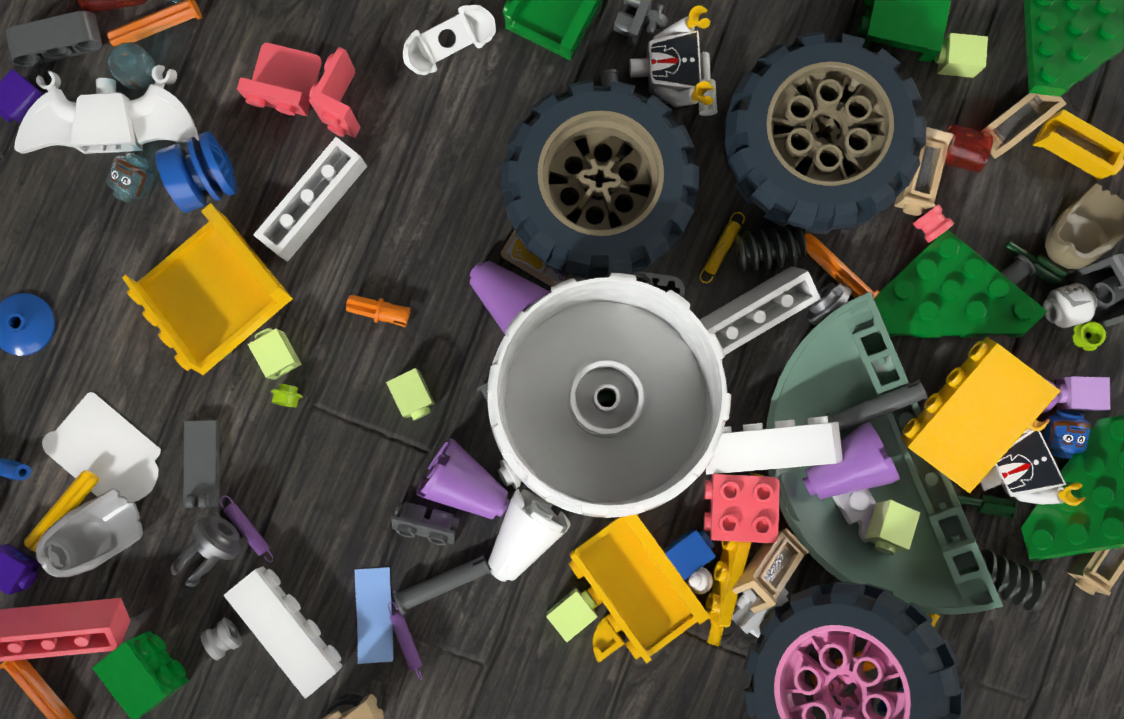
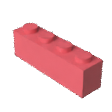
M121 598L0 609V662L114 651L122 644L131 620Z

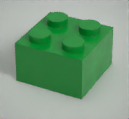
M151 631L125 641L92 667L130 719H139L189 682L185 676L186 671L177 660H173L165 650L166 645L164 641Z

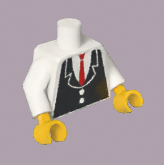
M700 5L691 9L689 17L677 21L654 36L653 40L648 42L646 58L630 59L629 61L630 78L648 77L649 93L656 95L658 99L675 108L697 104L698 101L704 105H711L714 100L709 95L704 96V94L709 90L713 91L715 88L709 82L701 80L699 33L694 31L695 26L702 29L709 27L710 20L703 18L699 21L700 15L708 11V9Z
M1035 419L979 482L984 491L1001 484L1007 495L1015 497L1021 502L1041 505L1066 502L1071 506H1076L1086 499V497L1076 498L1071 493V490L1083 487L1078 482L1070 484L1065 489L1060 487L1066 485L1040 432V430L1046 427L1050 419H1046L1043 422Z

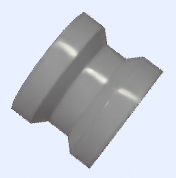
M227 618L219 621L216 628L207 629L200 635L205 650L217 661L225 656L227 650H235L242 645L239 631Z

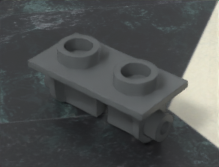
M406 501L404 504H397L395 516H392L391 521L392 529L396 530L399 535L413 538L415 535L426 537L429 542L436 545L455 543V531L458 530L460 518L455 517L454 513L433 509L430 519H426L424 517L427 507Z

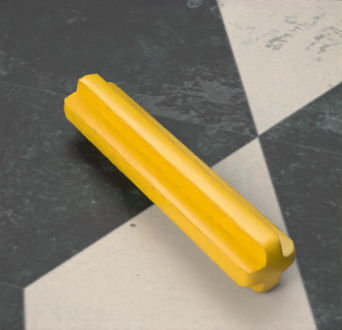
M83 470L24 540V545L31 551L36 552L37 544L45 531L62 516L76 509L99 482V477L90 470Z

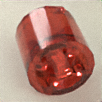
M956 124L951 125L947 132L954 135L948 146L944 165L974 173L981 172L991 153L993 135Z

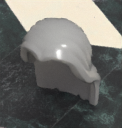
M114 488L62 516L45 531L36 547L37 561L48 574L55 577H71L96 568L130 547L142 537L143 528L139 522L140 515L137 505L134 502H128L127 498L120 496V491Z

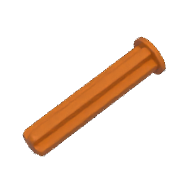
M184 0L110 30L107 35L112 46L119 49L196 17L199 20L202 18V15L195 0Z
M804 234L806 253L838 283H845L851 289V295L854 298L871 292L873 299L878 295V290L873 292L813 234Z
M27 659L4 661L0 664V669L5 668L47 719H76Z

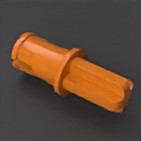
M350 295L347 299L346 311L374 318L376 323L383 321L406 327L408 324L410 307L384 302L383 298L376 301Z

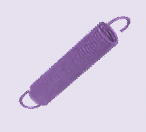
M222 496V497L220 498V504H221L222 507H223V505H222V503H221L222 498L227 497V498H229V499L231 500L230 497H228V496ZM231 500L232 503L224 509L226 516L258 556L268 551L272 561L267 560L265 556L264 558L268 562H273V556L269 551V544L264 541L265 539L260 536L261 534L236 503L233 504Z
M389 602L388 609L391 614L389 618L402 648L401 650L403 651L402 653L406 659L409 671L415 670L418 678L422 680L421 672L419 671V677L416 669L420 668L423 664L419 658V653L409 632L404 615L400 611L391 613L389 604L393 602Z

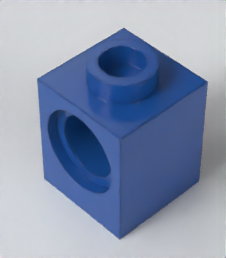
M693 528L663 549V552L684 580L716 557L711 551L715 545L704 531L698 533Z

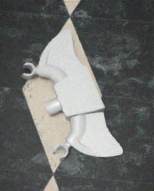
M155 66L152 69V77L155 80L154 85L150 84L146 93L138 99L130 100L124 94L116 93L115 80L98 78L96 79V94L80 95L76 103L68 101L63 91L58 89L61 85L60 77L56 73L48 71L52 78L51 84L46 85L42 76L38 75L36 78V83L39 87L46 89L48 92L42 95L26 113L19 127L14 148L21 154L54 145L73 147L84 154L143 151L142 144L156 140H170L187 144V139L195 137L199 141V136L194 121L185 106L174 95L163 89L165 84L170 85L176 81L177 73L173 69H169L166 77L163 79L162 74L165 66Z

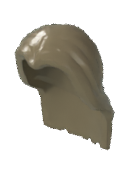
M1094 184L1077 201L1065 209L1050 228L1045 241L1048 257L1064 268L1081 269L1091 265L1105 253L1109 252L1124 237V200L1120 199L1116 194L1111 195L1108 190L1102 191L1101 185Z

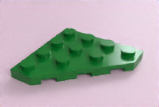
M1024 0L1029 93L1061 97L1073 85L1084 80L1103 63L1111 60L1124 50V0Z
M946 230L874 298L890 338H894V336L940 338L941 336L988 337L992 335L1023 337L1048 312L949 230Z
M1123 414L1098 419L1090 430L1087 449L1083 453L1073 454V458L1069 459L1060 472L1066 485L1060 487L1065 489L1070 484L1078 482L1083 487L1071 490V493L1076 498L1086 497V499L1076 506H1071L1066 502L1045 505L1037 504L1021 527L1030 562L1124 547Z

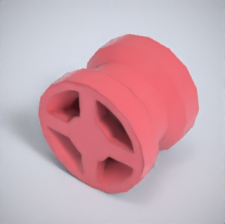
M939 204L913 223L917 229H922L925 233L924 238L928 243L955 224L950 218H945L942 214V207Z

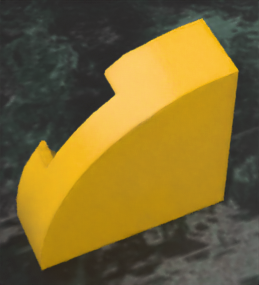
M606 615L599 621L593 633L592 644L597 661L601 662L625 644L619 633L614 630L606 618Z

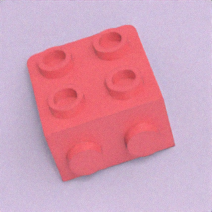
M264 43L259 52L252 80L240 77L237 90L246 99V103L252 106L275 108L277 111L287 115L300 114L308 116L311 105L309 93L313 84L318 80L322 60L316 54Z
M339 47L335 54L332 53L328 56L320 81H316L310 90L309 102L321 121L328 125L327 128L331 132L341 137L347 134L356 138L361 127L350 107L340 102L355 75V68L347 51Z
M711 474V480H705V499H710V512H704V532H709L711 540L775 543L778 539L779 480L776 477Z

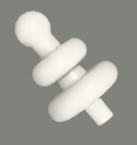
M702 567L688 577L686 583L693 593L700 595L707 593L711 589L713 578L711 573Z

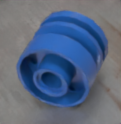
M210 131L199 134V141L195 137L187 139L189 155L179 144H173L155 152V160L163 185L178 208L185 214L207 205L205 190L216 201L223 199V192L227 196L238 193L234 170L229 157Z

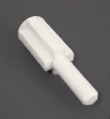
M702 52L700 54L702 81L709 82L715 89L713 91L709 90L704 94V96L709 95L714 99L711 105H704L699 101V114L711 116L718 112L715 80L711 79L709 53Z

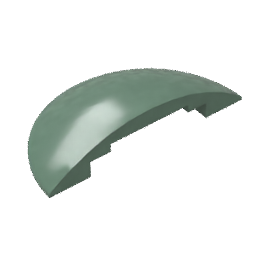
M871 292L849 301L832 312L799 344L788 360L777 382L771 399L766 429L775 428L776 421L795 420V426L808 425L807 418L823 417L827 413L831 416L910 384ZM918 402L868 421L885 446L883 448L888 457L891 458L900 477V480L892 484L873 487L868 490L876 503L893 500L920 512L909 550L897 551L894 555H890L876 550L875 544L872 542L864 543L858 534L859 525L857 521L848 525L833 497L819 499L817 494L810 496L802 478L807 476L805 469L809 466L768 469L769 476L776 477L780 482L779 507L789 527L799 542L809 551V554L840 581L856 584L869 583L892 590L893 595L907 603L913 602L924 613L966 614L1003 607L950 478L909 449L900 439L904 426L911 419L917 418L921 413ZM861 425L841 432V441Z

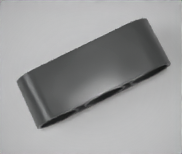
M77 11L12 26L5 32L11 62L16 66L22 67L35 66L94 52L103 46L97 17L94 13L88 11Z

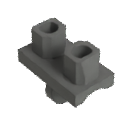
M624 0L623 4L636 8L637 12L633 16L619 11L613 30L628 37L627 44L635 47L644 23L647 25L645 33L651 36L654 35L656 29L666 28L668 18L662 14L664 9L662 4L656 3L654 10H650L653 0Z

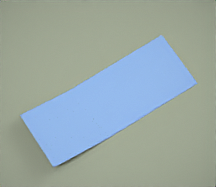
M390 567L356 569L354 571L358 664L392 662L393 627L389 618L391 614L388 609V603L391 602ZM390 603V604H389V607H390V611H391V613H392V605H391V603Z

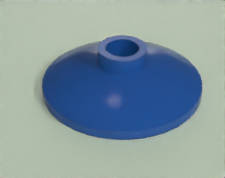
M28 293L15 294L4 299L0 303V348L13 355L28 356L46 347L55 331V316L49 304L42 298ZM17 318H20L21 325L15 328V321Z

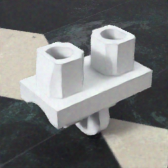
M753 588L743 591V595L736 601L737 607L734 609L732 620L746 634L750 632L758 638L761 634L759 625L764 620L763 618L774 607L782 606L789 601L786 597L789 592L785 588H783L776 599L777 605L754 613L750 608L758 594Z

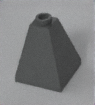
M1116 254L1067 275L1071 284H1083L1095 293L1098 305L1095 309V315L1091 319L1092 321L1101 324L1103 328L1124 322V254Z

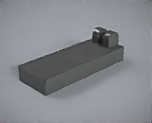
M184 421L183 508L219 507L220 421Z

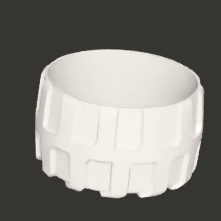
M611 273L608 278H594L579 282L571 278L551 287L550 293L537 300L525 311H520L505 330V336L498 347L490 367L487 390L488 412L492 432L501 454L517 477L534 493L551 504L573 513L604 518L624 517L646 512L670 501L704 472L714 457L725 422L729 419L731 394L727 393L726 377L722 364V359L725 355L716 335L709 334L700 320L689 310L691 304L673 290L666 293L657 287L636 281L635 275ZM606 389L612 391L616 397L615 404L611 407L601 406L597 401V394L600 391Z

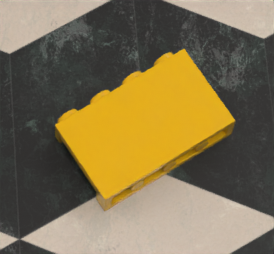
M986 337L970 349L968 359L961 367H956L950 372L944 387L927 399L924 404L925 409L917 418L911 419L904 426L900 439L909 449L968 493H971L1059 394L1060 390L1001 345Z
M637 514L616 518L569 553L572 561L568 563L578 579L583 576L591 585L587 589L588 593L598 606L604 603L610 612L606 618L617 633L620 630L624 631L629 638L625 645L636 660L642 657L647 664L652 660L651 656L696 622L702 624L710 618Z

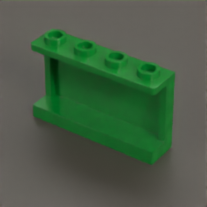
M507 0L502 15L505 19L506 29L571 61L602 0Z
M863 0V6H867L866 14L861 17L857 29V35H861V38L865 39L862 47H866L869 42H876L920 52L918 60L930 63L941 52L951 0Z

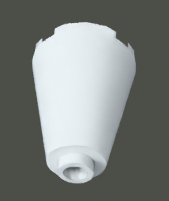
M516 489L512 495L488 561L491 574L503 582L515 580L567 532L571 525L566 515L560 511L557 516L550 509L553 504L544 500L536 493L523 489L520 493L519 489Z

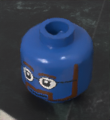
M1056 410V414L1046 418L1050 419V421L1044 428L1043 438L1048 448L1052 449V455L1071 459L1073 454L1083 453L1087 449L1091 424L1084 419V414L1070 410Z

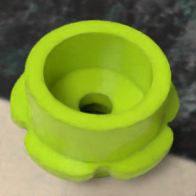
M1090 320L1089 322L1076 325L1074 327L1075 334L1072 337L1077 347H1083L1085 351H1093L1105 341L1106 332L1101 324ZM1086 333H1089V334H1090V338H1089V339L1086 338V336H1085Z
M279 384L278 389L271 390V393H273L272 403L296 408L299 399H302L303 396L297 393V387L286 384Z

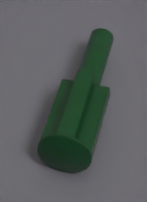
M1012 241L1006 243V250L1014 255L1021 254L1028 258L1035 267V274L1053 286H1058L1066 277V270L1043 255L1034 256Z
M956 494L960 504L978 507L977 511L980 513L1008 518L1015 516L1017 503L1014 499L981 494L980 498Z

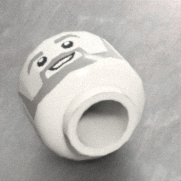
M1074 283L1050 291L1043 307L1048 311L1045 316L1051 323H1055L1061 328H1068L1089 322L1095 315L1098 300L1095 293L1090 291L1085 285Z

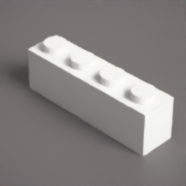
M335 137L254 233V236L288 262L367 168L361 156Z
M791 266L700 319V322L709 334L716 335L724 355L821 298L809 272Z
M828 416L807 418L808 425L795 426V420L776 421L775 428L763 429V423L743 425V431L732 432L731 426L724 427L714 452V457L706 468V475L840 463L843 461L839 423H828Z
M264 566L252 571L224 594V597L306 699L343 667L339 662L341 657L333 646H326L319 637L321 632L317 625L310 619L306 620L299 612L301 607L292 595H286L279 586L281 582L278 576L271 569L266 570Z

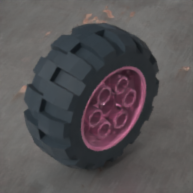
M846 581L813 586L791 595L789 601L782 606L774 607L759 625L761 634L756 642L749 644L744 664L745 672L750 673V686L743 689L747 716L755 715L756 719H816L812 712L814 706L820 707L825 712L826 719H960L964 715V687L959 684L956 666L959 663L948 639L943 641L931 625L933 620L913 602L907 603L893 595L892 590L869 583L856 584ZM856 636L868 640L860 657H854ZM813 647H815L819 654L821 665L809 655ZM832 647L839 649L843 655L841 666L835 665L829 657ZM865 661L874 663L878 668V677L876 679L868 678L863 672V663ZM806 670L812 671L817 676L818 684L816 688L810 687L806 683L804 678ZM901 677L904 691L882 690L884 688V681ZM855 683L857 688L854 694L848 695L845 691L849 687L848 684ZM813 694L814 700L807 702L805 695ZM832 696H836L837 700L841 702V706L834 701ZM873 698H880L885 702L887 706V714L885 716L875 713L872 706Z

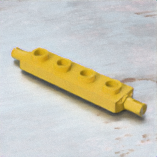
M750 472V476H763ZM722 541L723 550L721 558L714 568L715 581L712 593L708 595L705 605L706 611L710 616V623H712L708 640L706 641L709 644L720 646L724 627H729L731 624L738 594L732 591V588L744 572L751 542Z

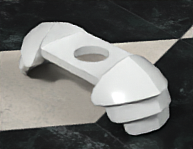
M464 5L459 7V14L423 33H420L418 30L411 33L404 44V63L417 74L427 75L436 72V62L472 43L477 48H482L485 43L490 42L496 32L494 17L480 5ZM444 29L452 30L456 36L455 43L448 48L442 47L438 41L439 33Z

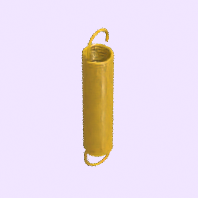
M741 212L732 214L718 243L700 273L701 282L709 283L713 279L712 276L709 281H703L701 275L704 270L713 275L718 271L732 242L741 229L740 224L731 221L734 214L739 213L743 216L742 224L745 221V216Z

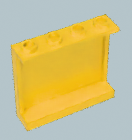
M211 203L201 211L209 222L143 278L136 282L127 275L122 277L130 288L127 294L134 302L144 307L143 316L153 326H158L160 329L159 338L169 348H174L177 352L174 358L179 365L187 371L193 369L201 375L207 373L293 299L228 218Z

